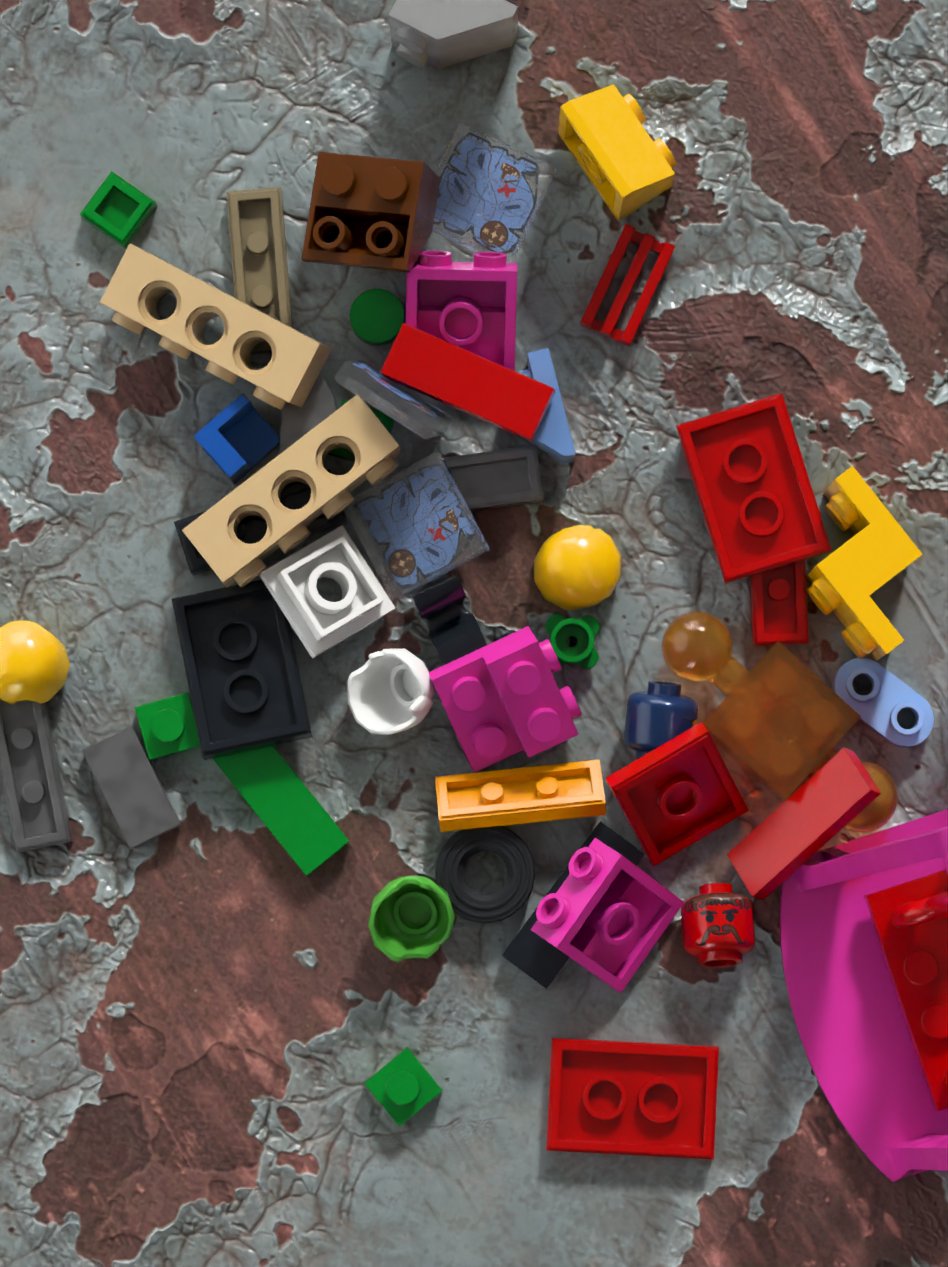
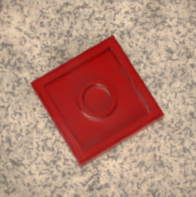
M702 722L605 778L653 867L749 811L709 731Z

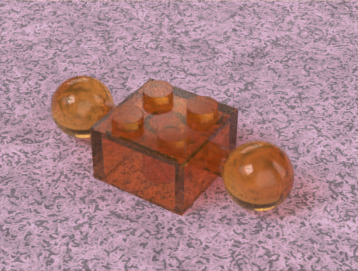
M700 611L682 614L674 619L664 632L662 655L668 668L676 676L686 681L704 682L709 680L726 695V698L703 722L713 741L779 801L787 799L810 772L814 775L838 753L833 747L861 717L778 641L748 671L731 656L732 638L725 624L712 614ZM861 761L881 794L844 828L854 832H871L884 826L893 816L898 803V791L892 776L883 767L872 762Z

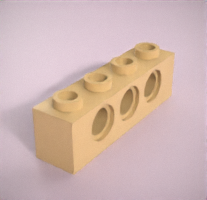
M129 244L100 300V303L115 310L111 319L113 322L141 335L144 327L162 335L158 343L160 347L186 360L191 352L209 360L205 368L206 371L235 385L238 377L255 384L256 388L252 395L280 410L283 409L286 401L299 407L304 405L332 350L328 346L132 244ZM173 292L177 300L176 309L169 318L161 320L157 314V303L164 294ZM220 316L224 323V333L219 341L208 345L203 336L204 327L210 319ZM267 341L272 350L271 360L264 368L255 370L250 361L251 351L258 343Z
M357 394L182 531L227 588L235 581L240 587H243L267 568L262 560L279 547L284 553H287L310 535V531L306 526L324 513L328 519H331L354 501L350 492L365 480H368L371 485H375L388 476L398 466L394 458L400 454V446L361 396ZM343 448L355 456L353 468L344 475H333L324 468L325 457L334 449ZM301 482L311 489L309 502L300 509L286 508L280 501L282 490L290 483ZM248 516H259L267 523L266 534L257 543H244L237 537L239 523Z

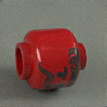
M710 883L701 885L699 887V895L687 899L681 906L683 947L690 956L698 958L699 966L719 968L739 965L743 962L742 956L752 951L755 947L752 902L744 895L733 893L731 884Z

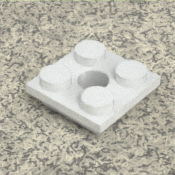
M343 525L264 570L259 575L312 659L395 609V606ZM328 577L338 582L342 589V599L338 602H330L323 599L317 591V579Z

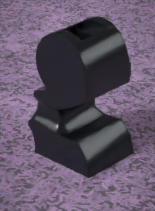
M453 574L410 594L421 619L428 625L430 630L429 637L442 663L448 664L487 645L474 615L467 612L464 606L466 596L457 574Z

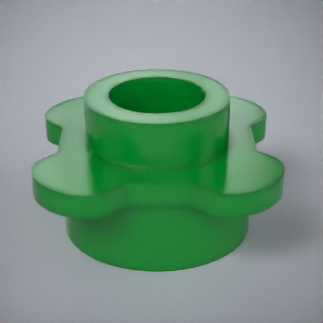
M555 614L546 621L545 630L550 634L549 642L561 667L564 664H578L582 669H591L597 664L599 654L594 649V637L598 633L600 626L593 616L584 615L580 619H565L562 615ZM575 637L577 645L574 647L568 646L567 639Z

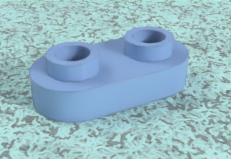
M855 658L846 662L837 670L832 683L833 695L837 703L889 744L903 748L911 747L921 743L929 736L934 724V714L928 701L878 662L869 658ZM857 675H864L870 679L872 689L868 695H859L854 691L852 682ZM901 709H909L915 714L916 723L913 728L904 729L898 724L897 714Z

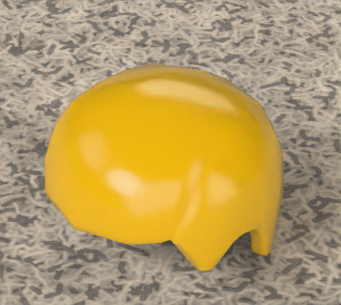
M591 525L563 528L551 535L543 543L533 561L534 582L544 599L568 611H575L599 604L612 594L622 577L621 554L613 539L601 529H594Z
M14 621L0 627V699L13 705L17 701L31 700L40 704L49 701L66 682L70 662L65 646L53 634L35 622Z

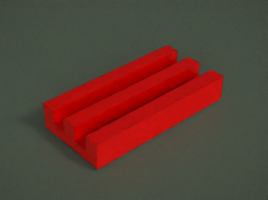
M625 224L580 321V325L630 347L674 252L675 246L668 242L664 244L656 240L655 236L648 233L642 234L636 231L635 227ZM631 242L639 246L610 311L605 321L602 322L595 319ZM651 251L659 255L629 322L625 330L622 331L615 328V325L648 253Z

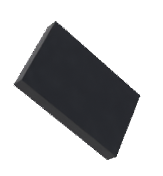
M262 579L252 581L243 587L233 585L228 588L224 587L172 599L197 733L204 760L313 737L290 623Z

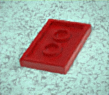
M782 393L676 425L725 585L831 552L829 540Z
M552 1037L546 1151L714 1160L719 1047Z

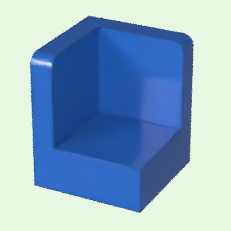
M244 393L194 435L200 447L233 484H236L280 445V436L257 412L252 402Z

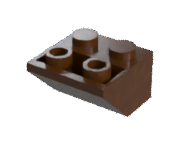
M319 152L302 260L312 263L410 273L432 233L440 178L423 161Z

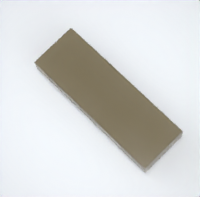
M281 187L228 191L226 194L235 298L293 328ZM264 341L258 343L252 349L250 355L272 353L269 343Z

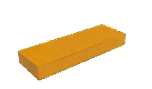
M600 759L435 776L440 832L606 815Z

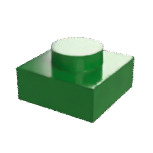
M189 692L135 707L150 761L200 748Z
M408 1047L364 1083L399 1127L443 1091Z

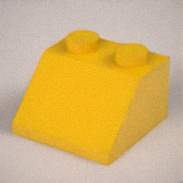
M613 84L569 100L560 106L558 134L619 222L672 187L675 177L672 168L677 166V163L663 140L658 138L652 141L641 125L646 121V117L633 96L628 93L622 97Z

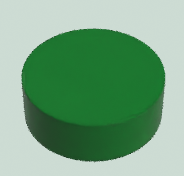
M370 289L361 293L352 303L349 314L354 334L362 342L373 346H382L394 341L405 319L404 310L399 299L384 289Z

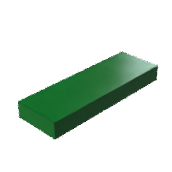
M274 746L213 758L215 763L306 876L310 875L350 842Z

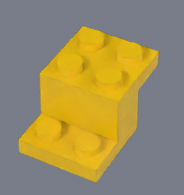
M851 466L838 476L824 492L825 497L829 501L824 508L833 522L843 532L851 528L855 536L810 571L806 578L812 585L806 591L815 605L825 615L833 611L846 629L840 634L858 658L862 659L867 655L870 659L877 661L901 644L904 639L870 596L923 554L856 469Z

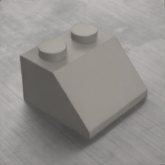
M396 0L389 13L391 42L393 46L397 47V55L405 61L424 68L426 63H429L441 69L512 47L517 38L518 6L506 0Z

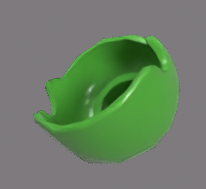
M415 875L404 876L391 880L374 896L368 918V927L375 947L391 960L401 962L404 959L410 958L427 959L437 952L439 947L451 936L455 914L448 892L431 879Z

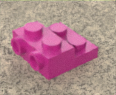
M440 250L421 251L419 261L415 262L410 273L407 272L406 324L515 371L517 263H507V254L501 252L474 253V262H452L451 252Z
M529 626L429 672V677L474 773L522 750L526 752L529 758L579 735L573 722L574 719L582 716L576 699L569 686L559 690L552 675L562 669L549 640L546 639L538 643Z
M594 838L589 847L580 848L573 854L568 867L570 874L556 893L545 896L540 901L536 910L538 920L531 930L621 993L684 902L623 855L597 838Z

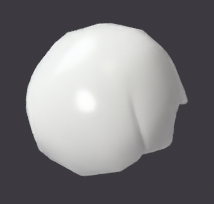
M404 648L383 649L381 652L377 651L369 654V660L361 668L352 672L348 678V705L356 722L371 734L391 735L409 730L424 719L433 705L432 698L435 690L425 663Z

